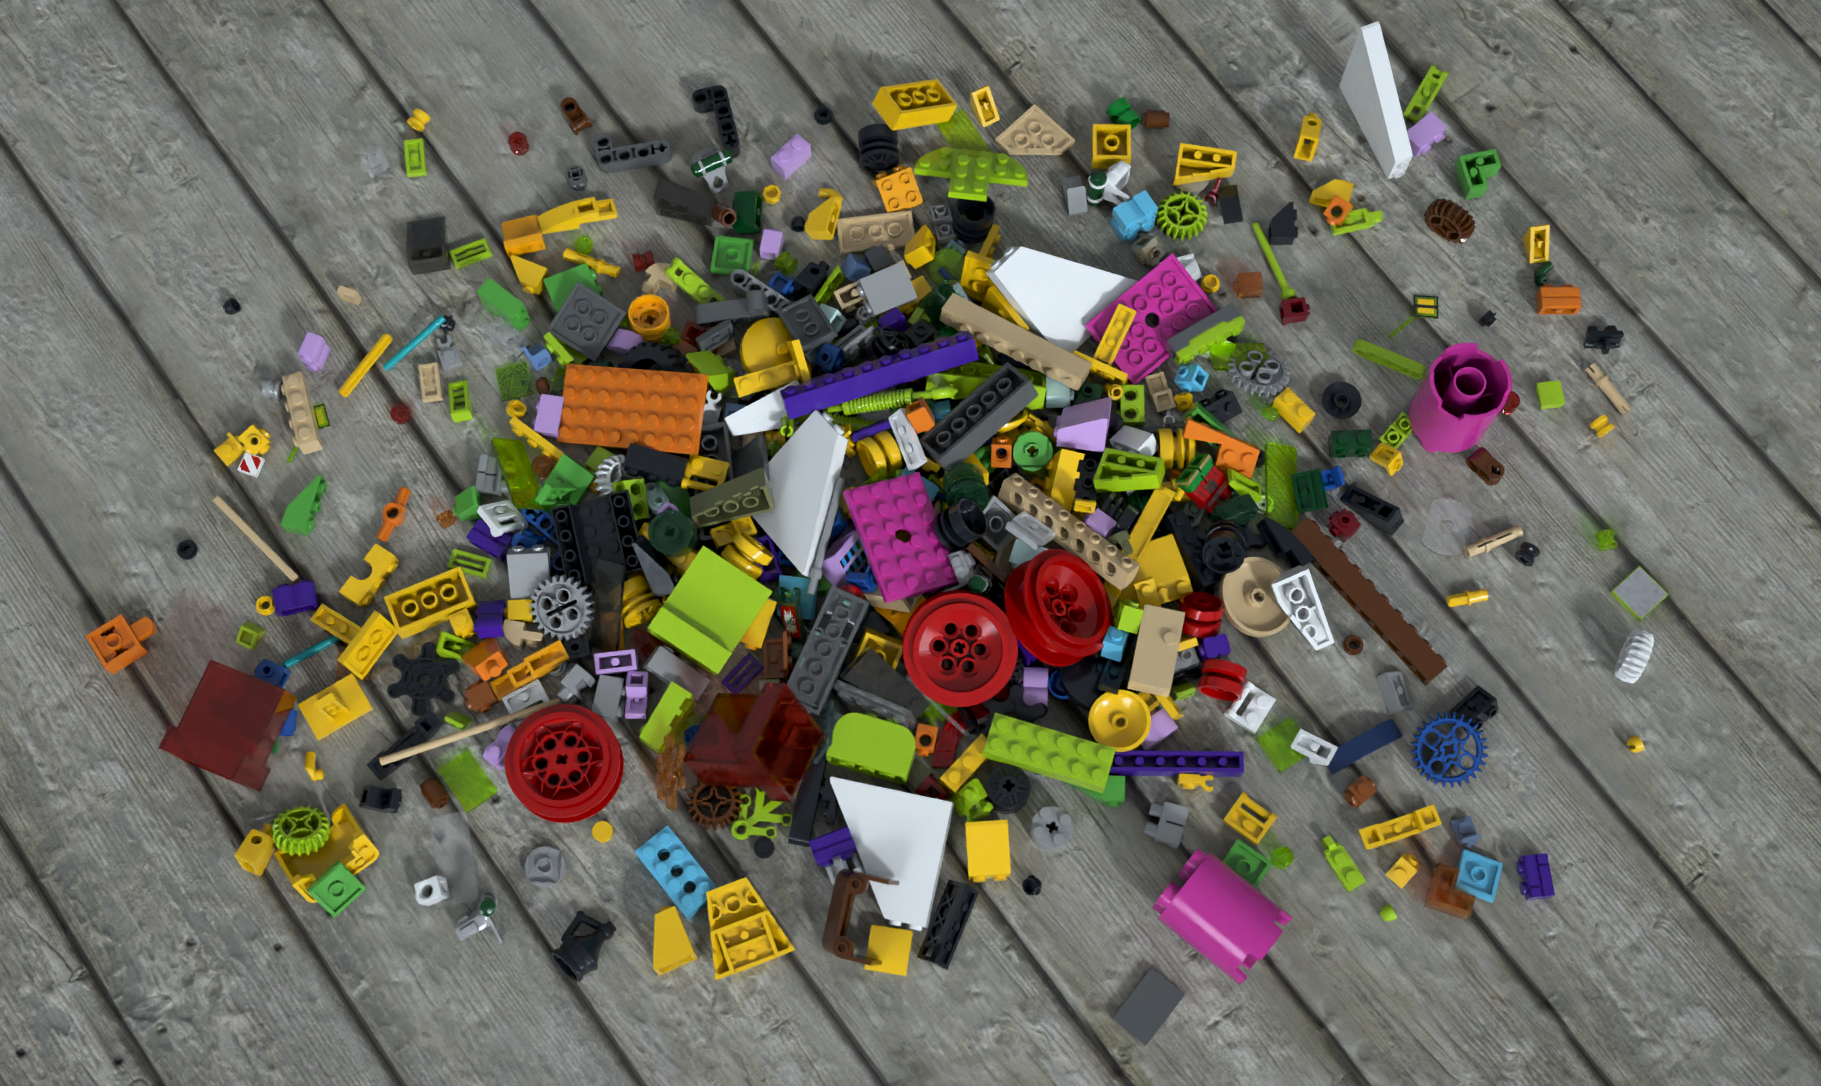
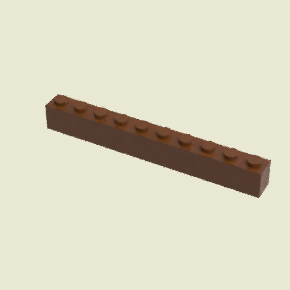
M1307 517L1291 531L1313 556L1314 560L1310 563L1425 686L1448 667L1445 664V659L1431 649V644L1417 634V629L1403 619L1402 613L1389 604L1388 598L1375 589L1374 583L1361 574L1360 568L1348 560L1346 553L1334 545L1332 538L1320 530V526L1316 521H1311Z

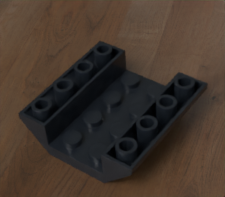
M628 489L608 494V497L577 505L568 504L551 509L567 580L573 576L574 583L581 580L580 586L631 575L643 570L632 546L633 541L639 534Z

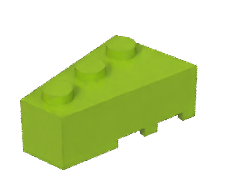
M1105 448L1093 479L1096 493L1160 488L1166 472L1163 458Z
M671 681L657 707L653 710L649 721L639 731L641 742L662 755L696 705L692 693Z

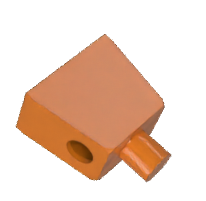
M495 637L486 638L461 656V659L470 671L483 681L499 676L502 669L508 665L504 649Z

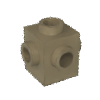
M1143 234L1131 245L1136 254V260L1142 265L1153 266L1165 255L1161 242L1155 236Z

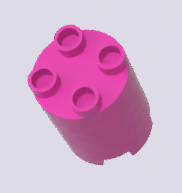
M1459 343L1446 348L1434 361L1412 397L1409 407L1411 427L1420 439L1421 446L1426 451L1461 452L1471 448L1481 440L1505 405L1512 389L1511 373L1503 359L1497 361L1488 353L1477 349V343Z
M1198 848L1178 874L1179 877L1186 881L1185 885L1180 888L1172 881L1152 908L1160 914L1158 919L1240 985L1247 978V975L1238 968L1241 964L1250 970L1258 959L1262 960L1283 933L1274 921L1285 926L1293 917L1210 852L1207 855Z

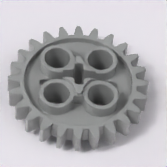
M1250 345L1247 350L1241 347L1240 351L1236 349L1234 354L1231 353L1226 365L1227 377L1232 378L1231 383L1237 382V388L1243 387V392L1249 390L1250 395L1257 392L1259 397L1261 393H1264L1266 397L1269 396V393L1275 395L1276 392L1281 393L1282 389H1285L1288 384L1290 370H1287L1289 365L1284 364L1285 359L1279 360L1280 355H1273V350L1266 352L1265 347L1259 350L1258 346L1252 349Z
M565 574L561 577L555 575L553 578L545 579V582L539 583L540 587L534 589L537 595L531 596L535 602L530 604V607L535 608V611H532L530 614L536 615L537 618L533 622L540 623L537 629L544 628V635L551 633V639L558 636V640L561 641L565 638L568 641L572 637L574 639L579 637V634L586 632L585 628L591 626L588 621L594 619L590 613L594 612L595 609L590 608V605L595 602L588 599L592 594L585 593L587 586L580 587L581 580L574 583L573 576L567 580ZM564 590L568 592L569 599L564 596ZM547 598L551 600L552 607L547 604ZM573 600H577L576 604L551 616L548 615V612ZM573 609L578 612V617L574 616ZM556 617L561 620V625L556 622Z

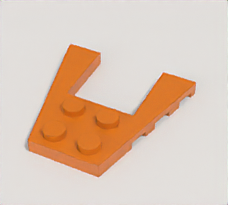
M1187 416L1182 432L1183 438L1218 443L1219 447L1213 464L1221 471L1225 478L1228 479L1227 470L1229 468L1249 479L1252 478L1260 452L1259 447L1237 437L1233 438L1221 430L1217 431L1210 428L1209 425L1194 421L1191 417ZM1171 470L1168 482H1171V479L1177 480L1183 471Z

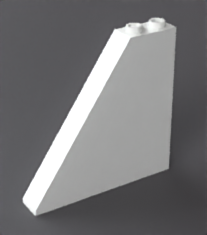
M1377 21L1360 28L1339 87L1387 179H1391L1393 177L1399 178L1405 174L1413 154L1380 23Z
M1022 246L1007 248L1003 253L1004 256L1000 260H995L986 272L1033 334L1070 353L1077 350L1091 336L1084 325L1138 282L1134 279Z
M817 410L809 416L768 463L769 484L773 492L775 510L752 515L801 574L809 577L811 568L814 567L848 439L843 435L845 431L839 425L832 423L833 418L828 413L824 412L822 414Z
M830 777L832 788L866 873L899 881V885H887L869 880L883 917L888 919L891 925L901 927L902 923L910 924V929L922 931V927L928 928L954 803Z

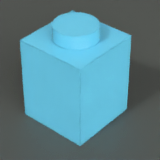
M1109 626L1103 640L1104 647L1102 648L1101 656L1121 662L1127 647L1129 632Z

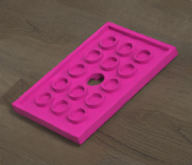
M1172 253L1085 324L1084 327L1099 345L1118 304L1137 311L1113 362L1118 370L1128 374L1130 385H1136L1170 357V354L1165 349L1167 339L1218 310ZM1148 313H1154L1159 318L1158 325L1154 328L1149 327L1145 322V317Z
M919 472L844 491L843 496L884 603L959 584L948 556L952 553L941 544L935 534L933 519L936 513ZM900 529L906 530L910 534V540L906 543L897 540L895 532Z

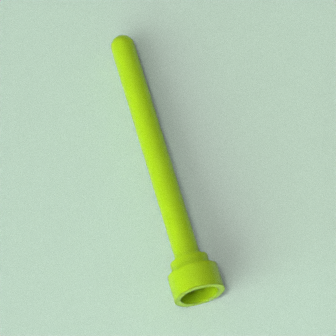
M1254 222L1252 228L1282 289V300L1298 298L1295 289L1288 286L1260 224Z

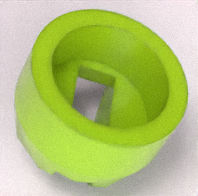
M1390 903L1384 905L1380 910V917L1387 922L1397 919Z

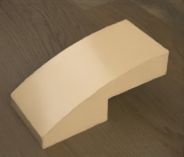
M1164 372L1146 376L1144 381L1156 412L1159 413L1176 408L1171 388H1168Z

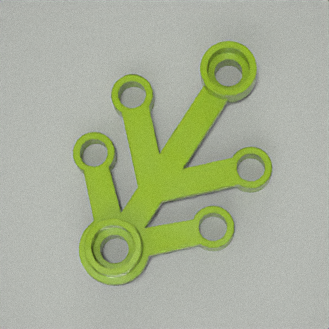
M761 781L758 782L755 786L757 793L754 814L748 819L747 812L748 807L752 803L751 797L747 794L740 796L739 799L748 798L749 802L748 804H740L742 812H739L738 820L731 826L733 837L738 840H745L750 835L765 836L770 840L775 839L777 831L773 826H768L767 828L753 827L759 821L782 823L785 827L791 826L793 818L791 814L785 813L780 815L770 814V812L785 800L797 797L798 786L795 782H786L782 786V792L764 807V797L768 791V786ZM760 785L765 786V790L762 792L758 790ZM789 788H793L795 790L794 793L791 795L787 793V790ZM785 817H790L791 821L789 823H784L783 819ZM741 826L745 827V832L739 833L738 828ZM774 830L775 833L773 836H768L767 831Z

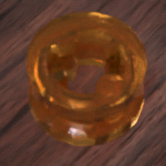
M452 510L444 511L436 517L437 522H440L439 526L441 528L450 527L457 520L453 516Z

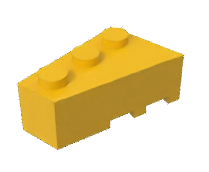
M1180 143L1176 158L1173 186L1214 180L1218 177H1232L1235 170L1237 151Z
M1061 449L1047 462L1046 469L1049 471L1048 477L1044 480L1043 489H1045L1046 496L1071 513L1076 492L1074 490L1075 478L1079 479L1080 472H1077L1079 460H1083L1085 454Z

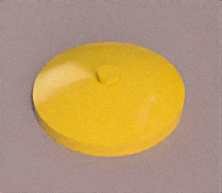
M780 318L759 320L744 334L740 343V358L747 374L792 361L786 341L793 338ZM806 360V364H807V367H808V370H809V374H810V377H811V376H812V370H813L814 366H812V365ZM789 383L769 388L767 390L776 391Z

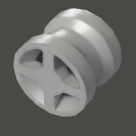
M267 378L262 388L263 397H274L275 400H281L283 397L281 390L283 381L275 382Z

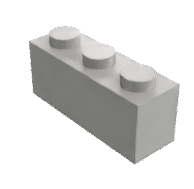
M665 645L663 647L657 646L643 668L668 685L673 681L692 693L694 700L697 701L710 682L706 678L707 674L698 668L695 670L690 667L691 663L685 658H677L673 655L674 651Z

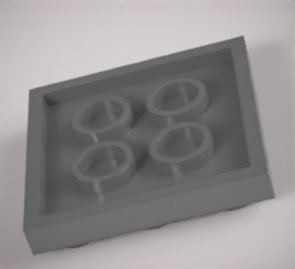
M577 281L546 331L594 362H597L628 313Z

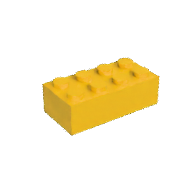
M938 79L880 87L872 102V105L892 131L948 122L957 107V103Z
M461 566L384 597L396 631L402 639L449 621V615L465 608L471 612L478 607Z

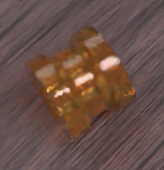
M545 455L537 456L532 462L535 474L541 479L548 478L554 469L550 458Z

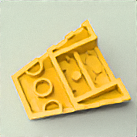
M747 877L706 892L715 981L795 950Z

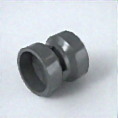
M579 165L570 166L566 171L570 188L576 191L583 190L587 186V177L584 169Z

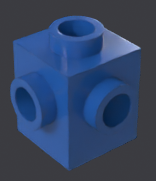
M826 342L817 350L814 363L820 365L819 369L821 371L837 373L845 362L843 349Z
M524 529L515 533L511 544L513 546L532 548L534 545H544L546 537L535 534L534 530Z

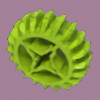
M1181 190L1179 194L1174 191L1172 196L1167 194L1165 199H1161L1160 205L1157 206L1156 219H1158L1157 226H1161V232L1166 231V236L1172 234L1173 240L1176 237H1180L1182 241L1185 236L1190 240L1192 235L1196 237L1199 232L1203 231V226L1207 223L1208 213L1205 212L1206 205H1202V199L1197 200V194L1192 197L1190 196V191L1184 194ZM1182 211H1184V213H1183L1184 216H1182L1181 220H1179V219H1180V215L1182 214Z
M302 804L299 808L293 806L292 810L285 809L284 813H279L278 818L274 819V825L272 826V838L277 848L281 849L283 853L289 851L291 856L295 853L299 857L302 853H306L309 856L310 851L317 852L318 847H324V842L328 841L330 835L328 818L324 812L319 810V807L313 809L312 805L305 808Z

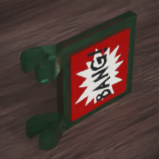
M780 587V595L777 594V589H773L771 594L778 602L784 630H787V636H791L792 642L805 643L807 636L799 605L800 589L794 587V596L791 595V590H786L785 587Z

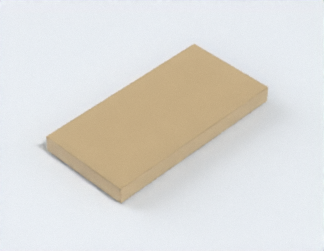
M911 210L838 218L836 225L840 256H846L849 253L854 255L864 254L869 248L880 245L884 247L885 251L905 249V245L915 235Z

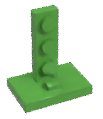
M563 453L545 483L539 488L532 502L538 504L552 516V508L568 504H579L597 476L568 454Z

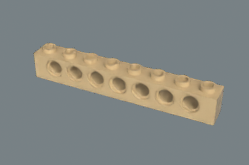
M1017 473L1003 480L997 497L999 500L1018 514L1026 511L1055 531L1053 539L1055 542L1083 559L1095 572L1119 590H1123L1133 582L1140 565L1131 557L1112 545L1100 534L1096 533Z

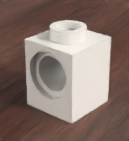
M434 876L414 884L416 890L414 895L420 905L430 906L451 898L446 877ZM432 887V894L429 896V890Z

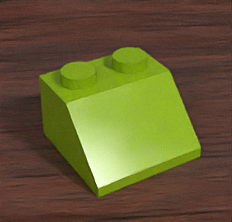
M708 350L687 353L685 355L698 374L709 376L708 385L717 394L721 392L723 397L735 386L733 378H735L736 372L729 365L727 367L723 365L725 361L719 354L715 356Z

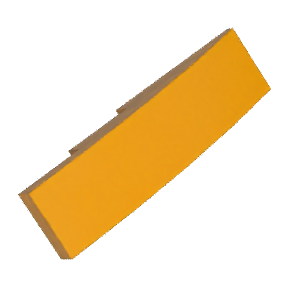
M558 640L524 658V662L507 670V674L490 682V685L497 699L501 702L503 701L502 698L536 679L542 678L569 659V656L561 641Z

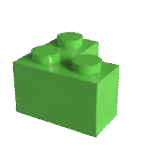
M1496 149L1458 157L1454 169L1464 200L1483 197L1488 188L1486 178L1496 176L1501 167Z

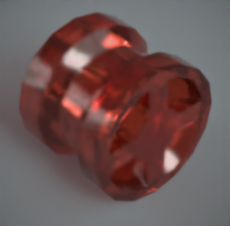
M522 132L510 134L508 143L512 153L519 156L527 153L529 143L525 134Z
M1510 391L1506 403L1500 412L1506 415L1512 414L1520 404L1519 395Z

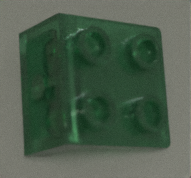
M946 278L919 300L920 305L938 332L947 326L939 321L942 308L952 293L970 301L959 281Z

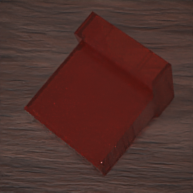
M210 659L178 727L169 724L158 748L186 763L260 792L271 770L265 767V764L297 697L286 689Z
M765 682L759 694L717 693L682 760L705 785L762 789L771 801L792 803L825 733L785 683Z

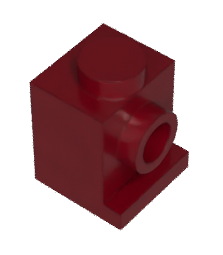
M1305 297L1281 301L1279 312L1282 326L1287 323L1306 321L1308 315H1310V306L1306 304Z
M932 773L915 789V792L921 796L944 801L948 798L946 794L949 790ZM932 787L938 791L937 794L931 792Z

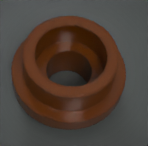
M1350 635L1343 641V649L1349 655H1358L1363 650V641L1356 635ZM1354 643L1356 648H1350L1349 644Z

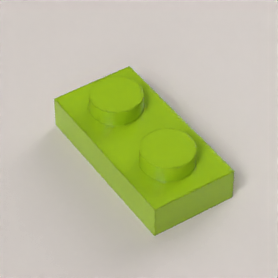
M423 138L404 140L408 178L427 175Z

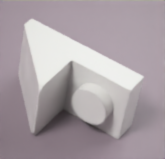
M1302 729L1299 730L1291 744V749L1309 757L1310 763L1326 766L1329 765L1338 749L1337 746Z

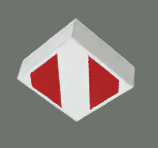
M245 452L237 470L258 478L265 459Z

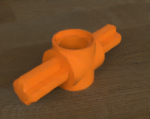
M401 487L394 502L390 501L383 508V517L381 519L383 524L376 536L378 540L387 542L394 527H398L404 522L407 510L405 505L411 495L410 489ZM398 511L395 517H390L392 512Z

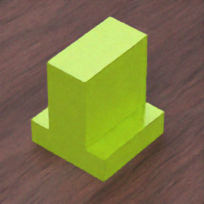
M703 546L648 626L647 632L713 676H716L773 591Z

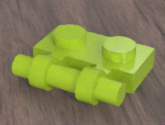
M978 778L971 780L950 799L954 803V808L959 816H967V821L965 822H978L980 819L986 818L993 809V805L990 802L986 803L984 800L988 794Z

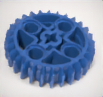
M1445 711L1443 718L1437 713L1436 720L1429 716L1430 723L1422 721L1425 727L1423 729L1417 727L1416 729L1420 734H1413L1417 742L1410 743L1416 746V749L1410 751V753L1417 755V757L1412 759V761L1419 762L1415 768L1422 767L1423 771L1420 775L1422 776L1427 773V781L1434 778V785L1442 781V787H1445L1446 783L1450 782V786L1453 788L1454 782H1457L1461 787V780H1465L1469 784L1468 777L1471 776L1476 779L1477 777L1474 772H1482L1478 766L1486 765L1482 761V757L1485 758L1488 755L1483 753V750L1489 747L1482 746V743L1487 738H1480L1484 731L1477 732L1475 730L1478 724L1470 725L1472 718L1464 721V714L1460 718H1456V712H1454L1452 717H1449L1448 712ZM1441 724H1455L1447 736L1434 729V727ZM1458 727H1464L1467 730L1465 738L1459 739L1456 737L1455 730ZM1428 732H1435L1437 734L1438 740L1435 743L1430 744L1426 741L1425 737ZM1470 735H1472L1476 744V756L1463 748ZM1450 736L1453 737L1450 742L1447 740L1441 744L1440 752L1442 754L1438 757L1439 751L1434 747L1440 743L1441 737L1444 739H1449ZM1459 742L1462 743L1460 749L1465 753L1458 757L1457 763L1453 760H1450L1448 763L1445 762L1448 757L1452 759L1457 756L1459 748L1456 746ZM1423 743L1435 751L1428 764L1423 757ZM1454 743L1453 750L1455 753L1444 756L1446 750L1443 747ZM1463 756H1470L1473 759L1471 767L1465 768L1461 765V758ZM1434 761H1441L1444 768L1441 772L1436 773L1431 769V764ZM1451 763L1465 771L1455 776L1443 775Z

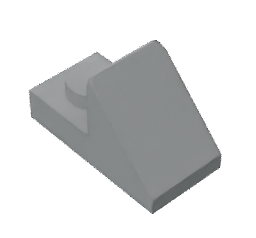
M1075 176L1061 179L1069 216L1087 213L1086 188L1082 186L1081 177Z

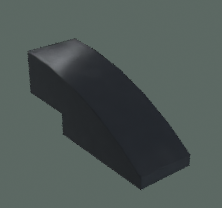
M1266 517L1256 525L1275 557L1278 559L1284 556L1291 569L1299 565L1305 567L1314 560L1313 556L1299 539L1279 523Z

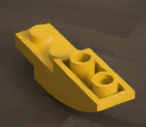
M590 197L553 208L539 215L537 219L541 233L548 234L579 229L580 224L615 219L617 218V210L613 198L596 201L595 197Z

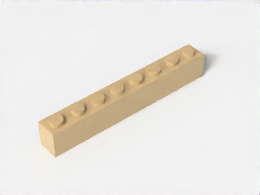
M952 293L942 308L939 321L959 331H969L973 338L1012 357L1016 361L1024 363L1032 369L1047 375L1049 378L1065 384L1069 388L1078 391L1089 374L1092 363Z

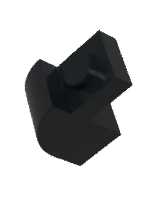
M372 785L363 787L359 807L397 814L402 802V790L397 788L384 789Z

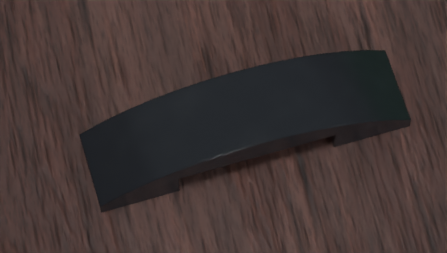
M430 709L414 722L415 726L385 752L381 751L367 764L379 780L393 773L414 755L383 766L380 763V757L428 742L443 726L442 722Z

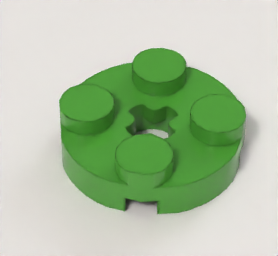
M1035 430L1017 435L1012 446L1014 460L1021 468L1027 471H1037L1043 468L1051 460L1053 453L1052 444L1047 436ZM1030 446L1038 449L1032 456L1027 452Z

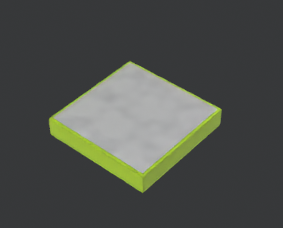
M1640 566L1610 592L1639 622L1669 595Z

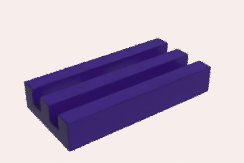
M886 418L853 431L851 436L853 441L856 442L889 429L891 425Z
M748 653L721 681V684L737 697L764 669V666ZM751 660L752 663L729 684L728 682ZM756 665L757 668H756L736 689H734V687H735V686L754 668V666Z

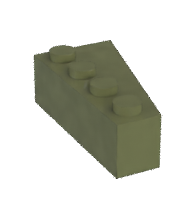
M763 467L689 498L691 517L696 528L775 510L773 492Z

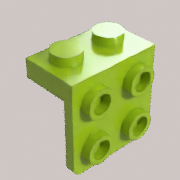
M550 332L543 336L546 342L544 344L545 348L549 353H554L557 356L556 360L563 368L567 364L581 365L589 359L557 337H554Z

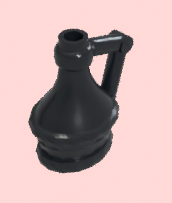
M578 911L561 937L563 943L558 949L552 951V957L568 977L579 982L583 979L584 975L597 970L600 949L605 940L613 937L617 929L610 921L601 924L583 911ZM582 922L597 930L585 936H573Z

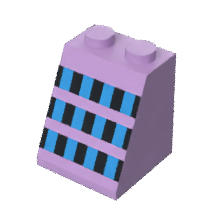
M857 530L837 538L826 551L821 571L824 577L836 588L848 584L845 580L848 572L865 573L868 567L866 553Z

